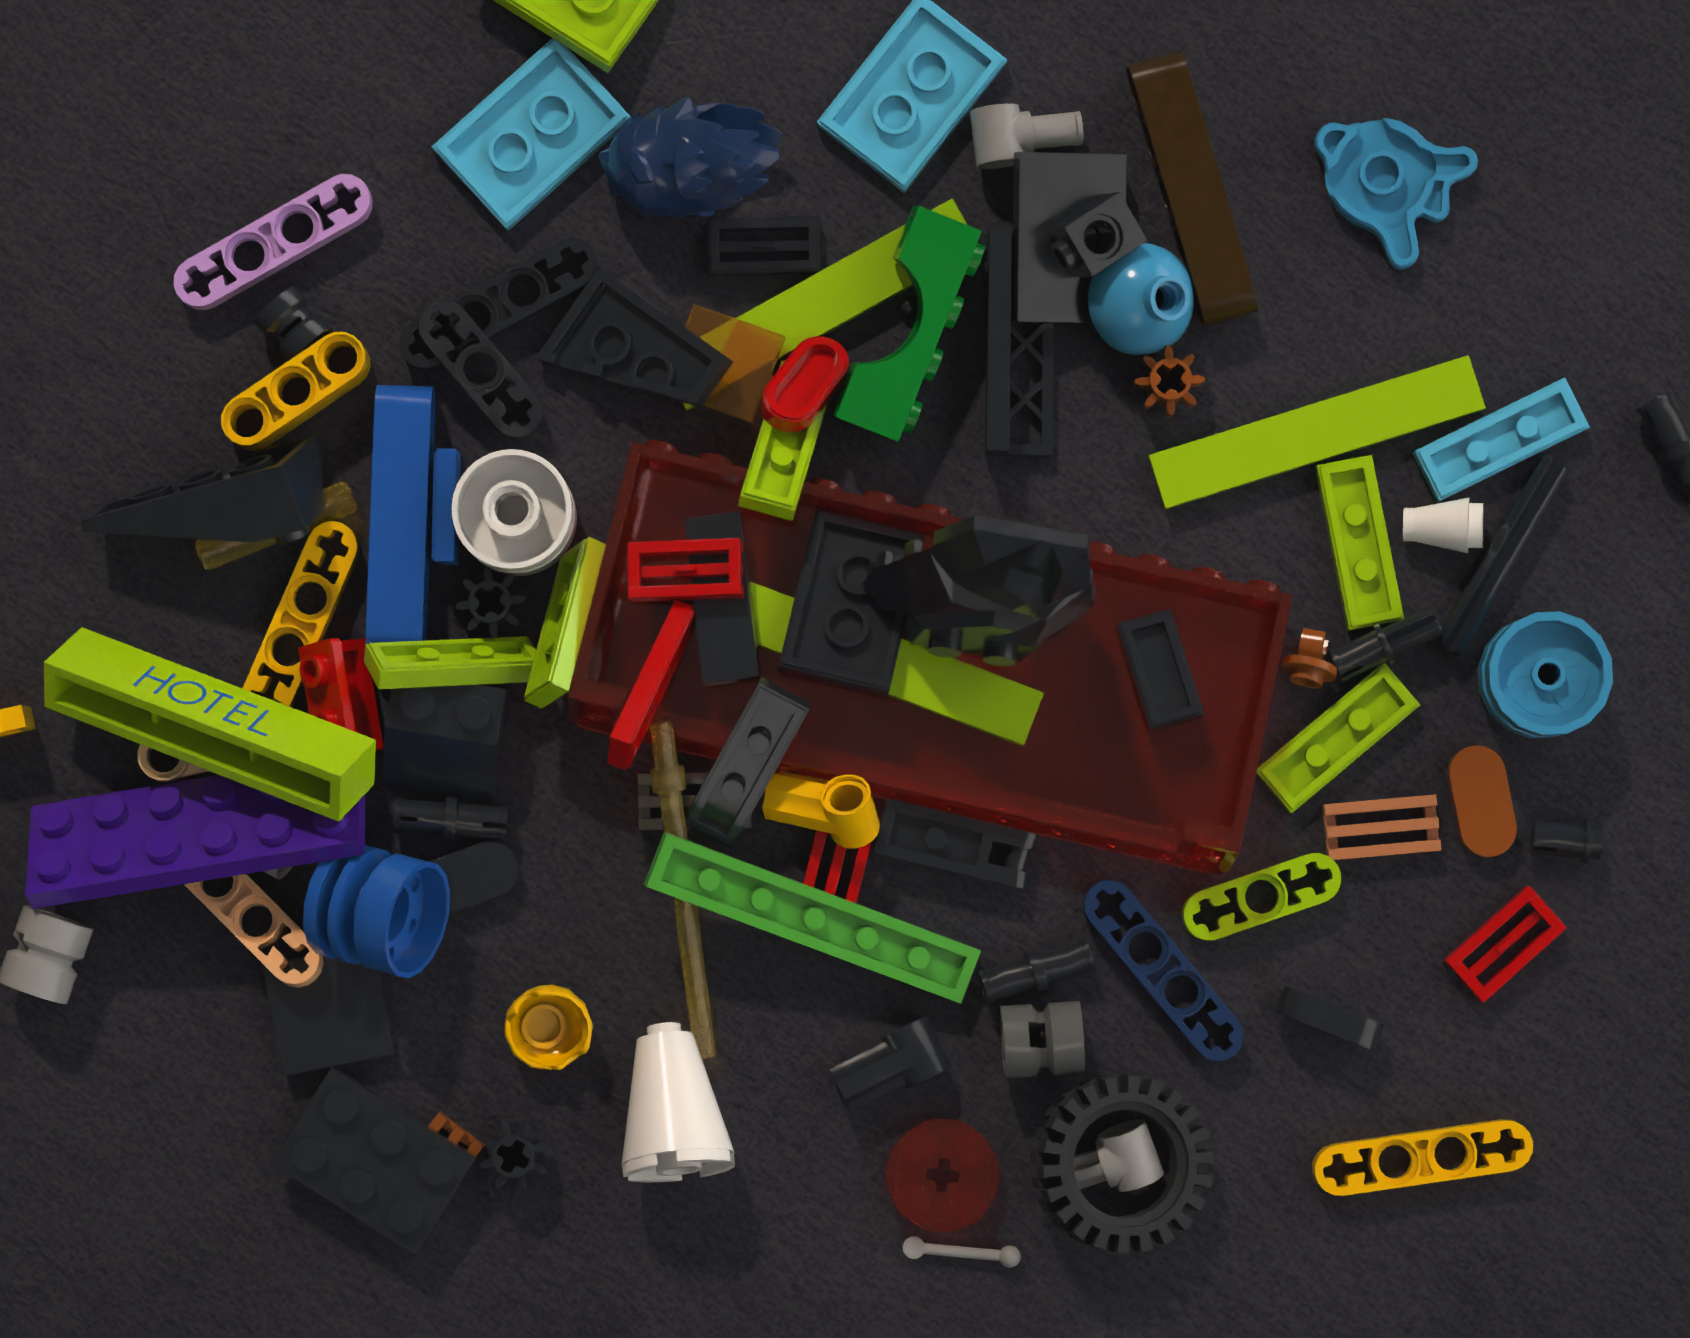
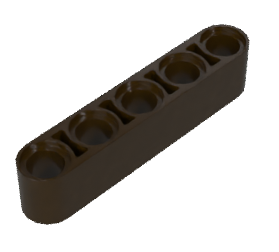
M1177 51L1126 66L1131 94L1179 256L1191 276L1195 294L1194 306L1202 327L1258 312L1256 294L1184 54L1182 51Z

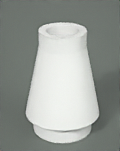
M1469 498L1417 508H1404L1403 541H1415L1463 553H1468V548H1482L1483 503H1469Z

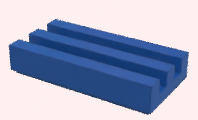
M437 448V452H434L431 559L439 566H459V537L452 519L453 494L461 478V454H459L457 449Z

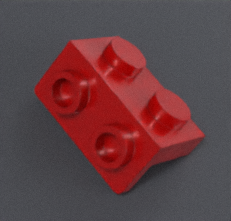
M332 638L298 647L301 662L300 677L305 687L309 714L376 740V751L382 750L383 740L373 680L364 663L366 638L340 641L339 638Z

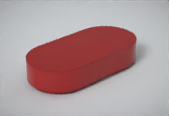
M823 336L810 337L799 343L764 388L761 412L767 423L775 429L784 432H798L809 427L846 379L849 358L844 347L837 341Z

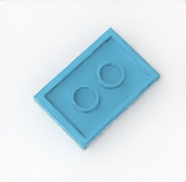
M912 0L818 119L817 126L905 193L1006 65L1007 59L931 0Z
M552 38L440 138L432 148L500 224L509 231L614 137L631 119V116L566 46Z

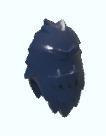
M684 97L663 110L662 105H658L644 117L639 113L631 118L613 138L610 148L601 151L598 156L601 166L608 177L610 195L612 197H621L629 207L637 212L650 217L665 216L679 219L684 218L686 215L713 216L715 215V210L735 205L742 199V196L760 189L768 182L769 175L761 172L769 168L781 157L779 149L775 147L779 144L783 134L776 127L760 122L765 118V115L758 109L717 102L693 105L689 97Z

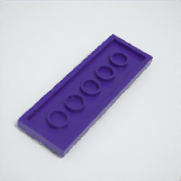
M221 775L31 806L25 896L32 909L364 855L365 795L340 821L333 820Z

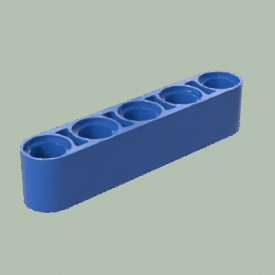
M376 386L366 644L427 640L435 432L434 386Z

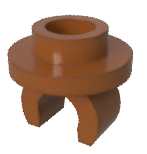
M1303 628L1298 655L1284 656L1280 666L1284 672L1290 674V682L1305 688L1319 689L1322 688L1323 682H1331L1336 679L1337 668L1326 661L1329 641L1325 640L1326 632Z

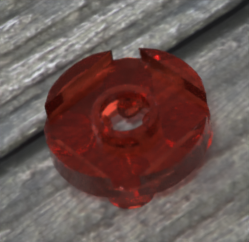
M932 1118L906 1131L893 1146L886 1167L887 1187L899 1213L916 1226L934 1232H953L979 1221L992 1204L999 1185V1165L987 1139L969 1124L951 1118ZM939 1159H948L950 1169L959 1171L958 1181L949 1182L947 1191L936 1190L935 1181L926 1179L927 1168H937Z

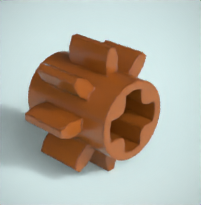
M1166 346L1163 352V359L1157 363L1147 355L1143 357L1141 362L1150 373L1148 377L1135 379L1133 387L1138 389L1146 388L1149 397L1143 406L1145 410L1157 403L1165 406L1166 417L1172 418L1175 404L1180 401L1189 408H1193L1197 402L1194 396L1188 391L1190 387L1202 385L1205 382V377L1200 375L1192 376L1189 367L1195 358L1193 354L1186 356L1182 361L1173 358L1171 346ZM1174 370L1181 377L1177 383V387L1181 392L1178 393L1171 388L1164 394L1157 388L1161 380L1157 372L1160 371L1162 374L1168 375Z

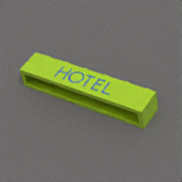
M81 627L44 661V702L46 708L333 820L340 821L374 785L375 739Z

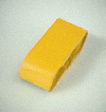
M333 332L324 336L231 399L221 414V426L225 435L238 447L247 451H258L270 446L360 385L367 378L371 368L367 349L354 335L346 332ZM340 347H351L357 353L355 366L344 374L331 372L329 368L331 354ZM295 378L308 380L310 384L308 398L299 405L290 406L285 404L283 400L285 385ZM249 409L261 411L263 415L261 430L252 437L239 436L236 430L238 417Z

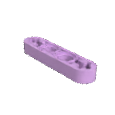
M340 174L326 180L185 260L174 274L173 285L176 294L187 306L195 310H208L220 305L361 225L368 219L372 211L373 199L370 190L360 178L351 174ZM345 187L350 194L360 191L361 196L355 200L357 210L348 215L343 208H340L328 214V218L334 225L325 230L321 217L310 205L320 199L321 206L326 210L339 201L336 194L339 189ZM296 213L309 216L313 222L311 237L299 244L287 241L282 233L285 220ZM246 241H255L261 244L265 252L262 265L253 271H243L237 268L234 262L236 248ZM222 255L225 267L237 280L228 285L226 278L221 275L210 281L208 287L211 293L206 297H202L196 291L188 294L186 288L193 284L190 274L199 270L204 276H209L220 270L213 260Z

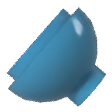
M1143 243L1092 276L1090 282L1088 306L1093 325L1108 345L1125 354L1150 355L1164 350L1166 346L1173 345L1185 333L1194 312V287L1185 265L1172 252L1153 244ZM1157 289H1160L1164 296L1163 304L1159 309L1155 301Z

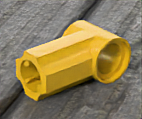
M780 770L777 774H773L765 789L762 806L765 819L831 833V837L837 845L844 848L856 849L866 846L879 833L880 823L869 784L857 775L844 774L828 781Z

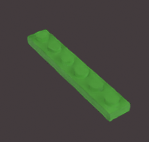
M665 831L644 882L646 887L960 1004L981 953V950Z

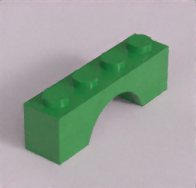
M922 206L912 207L893 259L907 273L915 290L917 313L913 328L903 344L891 354L870 362H851L831 415L898 442L902 431L908 434L912 433L923 405L922 402L915 400L923 379L930 382L933 380L943 356V350L936 348L944 327L949 329L954 327L964 303V298L957 295L965 274L973 277L982 259L985 245L977 243L982 232L981 230Z

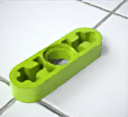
M1310 853L1203 889L1192 894L1184 903L1182 909L1184 927L1195 938L1200 940H1216L1324 903L1333 898L1340 888V869L1329 856L1321 853ZM1313 862L1317 870L1326 869L1328 871L1329 879L1322 882V893L1316 895L1312 887L1295 890L1292 893L1298 899V902L1290 906L1288 905L1287 888L1277 875L1278 872L1288 870V881H1292L1307 874L1305 865ZM1257 880L1271 883L1277 892L1275 906L1272 910L1263 914L1252 911L1245 900L1247 888ZM1235 888V903L1239 912L1244 916L1245 921L1235 924L1234 913H1229L1216 919L1217 929L1209 931L1205 924L1196 925L1194 923L1193 915L1200 911L1199 902L1201 900L1207 899L1211 906L1223 905L1230 902L1224 891Z

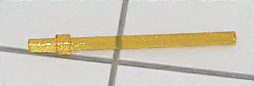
M672 721L650 724L655 768L650 769L653 793L659 794L663 830L688 840L681 793L682 790L687 788L684 766L677 763ZM673 897L690 1030L694 1035L701 1058H709L716 1055L697 906Z

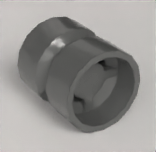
M1080 1001L1047 1003L1043 1012H1037L1032 1004L1000 1006L1001 1046L1005 1079L1037 1077L1041 1068H1048L1053 1076L1085 1074L1084 1033ZM1043 1032L1044 1048L1030 1047L1029 1034Z

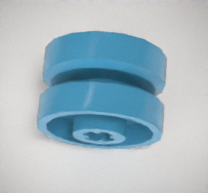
M1560 611L1535 612L1501 628L1486 644L1477 668L1479 694L1489 715L1506 730L1527 738L1557 737L1589 724L1605 706L1613 684L1612 657L1601 635L1583 619ZM1547 664L1550 667L1547 676L1554 681L1552 685L1543 684L1539 680L1538 670L1540 666Z

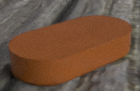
M1475 745L1463 748L1451 758L1447 767V781L1459 839L1462 845L1476 856H1498L1511 847L1517 833L1505 766L1501 757L1488 747Z

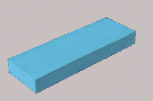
M1563 378L1415 450L1413 455L1438 503L1587 430L1590 426L1566 378Z

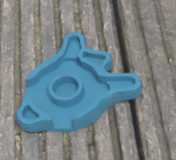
M1389 118L1367 121L1361 124L1358 122L1350 125L1335 122L1328 123L1318 131L1314 140L1315 151L1323 164L1325 188L1331 203L1337 212L1352 224L1372 232L1379 239L1388 263L1393 268L1399 270L1412 266L1419 256L1414 226L1415 220L1422 217L1434 223L1443 221L1450 209L1449 191L1451 185L1470 177L1477 169L1478 164L1477 155L1471 148L1465 146L1446 148L1434 145L1427 141L1416 129L1401 121Z

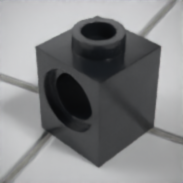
M1120 192L1099 195L1047 229L1054 241L1050 247L1055 260L1065 272H1072L1075 278L1094 276L1148 241ZM1090 223L1094 224L1101 234V244L1094 253L1084 243V231Z

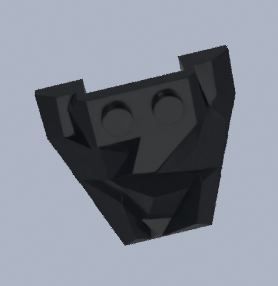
M977 515L934 531L933 546L921 551L922 541L914 539L905 543L904 556L884 551L877 554L863 570L862 584L881 608L887 611L905 613L903 635L911 644L926 646L930 654L940 657H958L962 653L983 656V662L994 666H1013L1016 662L1023 661L1043 646L1049 637H1057L1078 622L1095 606L1096 588L1093 586L1094 573L1091 570L1092 558L1089 535Z

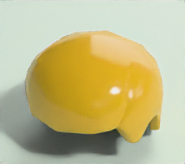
M552 984L534 987L519 996L507 1010L505 1038L513 1055L531 1068L562 1070L579 1056L586 1054L590 1048L593 1023L585 1003L568 988Z

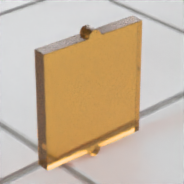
M694 304L685 328L733 361V364L703 406L753 424L762 401L764 388L773 377L772 373L786 337Z

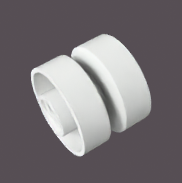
M506 449L481 457L463 473L456 485L452 499V519L459 539L479 562L501 574L526 576L549 568L567 551L575 534L577 510L569 487L551 463L528 451Z

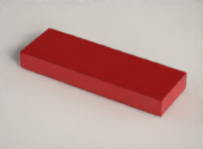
M675 599L610 735L608 764L626 770L627 767L630 768L692 636L695 614L694 606Z

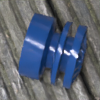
M365 845L364 855L319 862L310 879L304 901L303 928L307 944L315 954L357 965L363 963L366 968L398 977L411 978L422 972L433 959L443 939L450 908V889L447 875L439 864L397 853L391 855L386 850Z

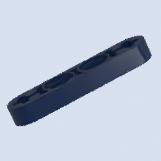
M1114 880L1099 881L1092 885L1085 893L1083 900V912L1088 922L1193 1048L1204 1058L1214 1061H1223L1235 1056L1240 1050L1244 1039L1243 1028L1240 1022L1134 894L1124 884ZM1102 890L1107 895H1112L1116 892L1121 894L1123 900L1119 903L1118 909L1127 920L1132 918L1135 911L1143 919L1142 923L1127 929L1119 942H1116L1110 934L1111 931L1121 928L1117 922L1109 915L1103 916L1100 919L1094 912L1099 906L1095 896ZM1140 932L1152 933L1160 942V955L1150 965L1137 964L1129 954L1130 941ZM1183 975L1189 977L1195 983L1197 995L1195 1001L1190 1006L1178 1009L1168 1003L1165 997V988L1170 979ZM1208 998L1214 1004L1215 1009L1209 1010L1205 1014L1214 1024L1220 1026L1227 1022L1231 1027V1030L1226 1035L1230 1045L1224 1050L1217 1045L1211 1046L1209 1049L1205 1047L1203 1041L1207 1038L1208 1033L1198 1020L1193 1023L1191 1029L1183 1022L1184 1018L1199 1012Z

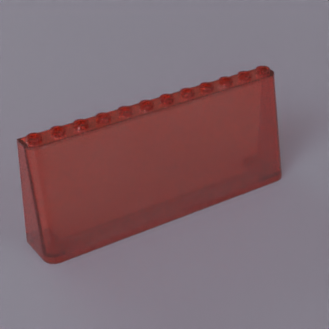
M656 440L646 441L645 445L632 442L568 693L569 721L581 728L611 735L674 601H630L628 598V542L687 540L685 518L740 511L743 514L750 581L795 598L816 509L926 534L922 550L933 546L934 531L964 519L951 516L950 510L939 505L920 504L918 508L896 503V498L886 493L866 491L864 495L842 491V487L833 481L813 478L809 480V483L804 482L793 521L738 506L748 469L733 466V462L727 457L714 453H702L700 457L678 453V449L669 443ZM1090 542L1091 570L1094 573L1093 586L1096 588L1095 606L1078 622L1057 637H1049L1043 646L1023 661L1016 662L1013 666L990 665L983 662V656L968 653L952 657L1044 692L1024 747L890 696L885 697L778 672L781 655L758 647L761 677L811 702L808 714L775 773L777 774L782 770L828 781L844 774L857 775L869 784L871 794L874 797L890 798L1210 874L1227 873L1241 849L1293 595L1280 592V587L1271 582L1249 580L1247 584L1226 580L1225 575L1215 569L1196 567L1192 571L1170 567V562L1159 556L1143 554L1139 555L1137 559L1115 554L1116 550L1109 545ZM688 556L641 557V566L689 564ZM691 578L641 580V586L691 584ZM678 600L694 606L693 600ZM1171 608L1205 715L1201 719L1149 734L1116 626L1121 622ZM695 614L690 641L642 743L716 759L759 680L710 687L703 685ZM902 634V639L907 640V638Z

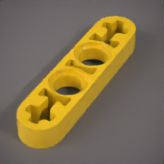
M336 521L321 523L309 535L242 689L253 693L255 691L259 693L267 691L272 678L261 676L266 664L279 674L294 676L290 687L279 681L274 692V698L280 701L281 704L294 707L303 686L300 677L301 662L299 661L293 666L279 664L274 658L273 647L278 638L287 634L298 636L304 646L323 640L360 552L359 539L354 531L343 523ZM336 532L343 534L341 543L348 548V553L345 557L335 555L332 559L328 571L339 574L336 583L332 584L320 574L306 572L310 562L321 568L326 552L319 547V543L323 537L332 539ZM307 583L320 584L326 591V605L317 614H304L296 606V593L300 587Z
M1499 1119L1334 1143L1323 1147L1316 1154L1312 1162V1174L1315 1182L1322 1190L1339 1196L1497 1174L1522 1168L1529 1161L1533 1153V1140L1529 1131L1523 1125L1512 1120ZM1507 1129L1510 1137L1520 1140V1148L1511 1151V1160L1504 1161L1503 1155L1498 1152L1481 1153L1485 1165L1476 1167L1477 1148L1471 1133L1480 1132L1479 1143L1482 1144L1499 1141L1500 1131ZM1447 1137L1459 1139L1466 1150L1463 1163L1458 1168L1452 1170L1441 1168L1434 1156L1437 1144ZM1392 1145L1403 1147L1408 1152L1410 1158L1408 1170L1397 1178L1385 1176L1379 1167L1381 1152L1386 1147ZM1369 1148L1367 1165L1374 1178L1373 1182L1364 1183L1365 1172L1363 1171L1345 1174V1184L1340 1186L1336 1185L1334 1178L1324 1176L1323 1168L1332 1165V1155L1340 1154L1342 1160L1347 1163L1362 1162L1363 1159L1359 1150Z

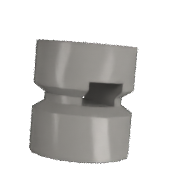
M23 905L13 936L19 942V946L16 949L7 951L0 969V983L45 1000L67 1004L78 975L71 967L72 963L84 958L94 929L69 918Z

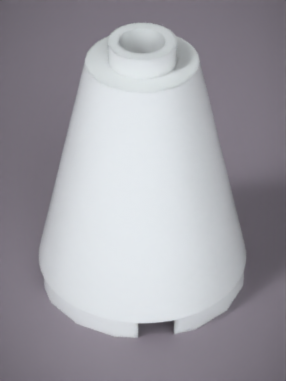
M676 1022L658 1023L648 1026V1035L639 1037L636 1042L621 1164L623 1177L628 1176V1180L632 1182H671L682 1180L683 1174L697 1171L700 1172L701 1178L735 1167V1152L693 1033L681 1031V1024Z

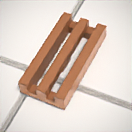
M1436 794L1323 804L1322 811L1327 856L1333 860L1441 851V839H1439L1438 835L1439 819L1436 814ZM1419 807H1423L1424 818L1340 826H1336L1335 815ZM1424 829L1426 833V841L1338 848L1337 837Z

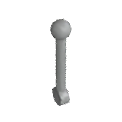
M910 1236L903 1244L904 1254L911 1259H917L923 1254L1000 1261L1007 1268L1017 1266L1021 1259L1020 1251L1011 1245L1005 1246L1001 1250L932 1244L924 1243L917 1236Z

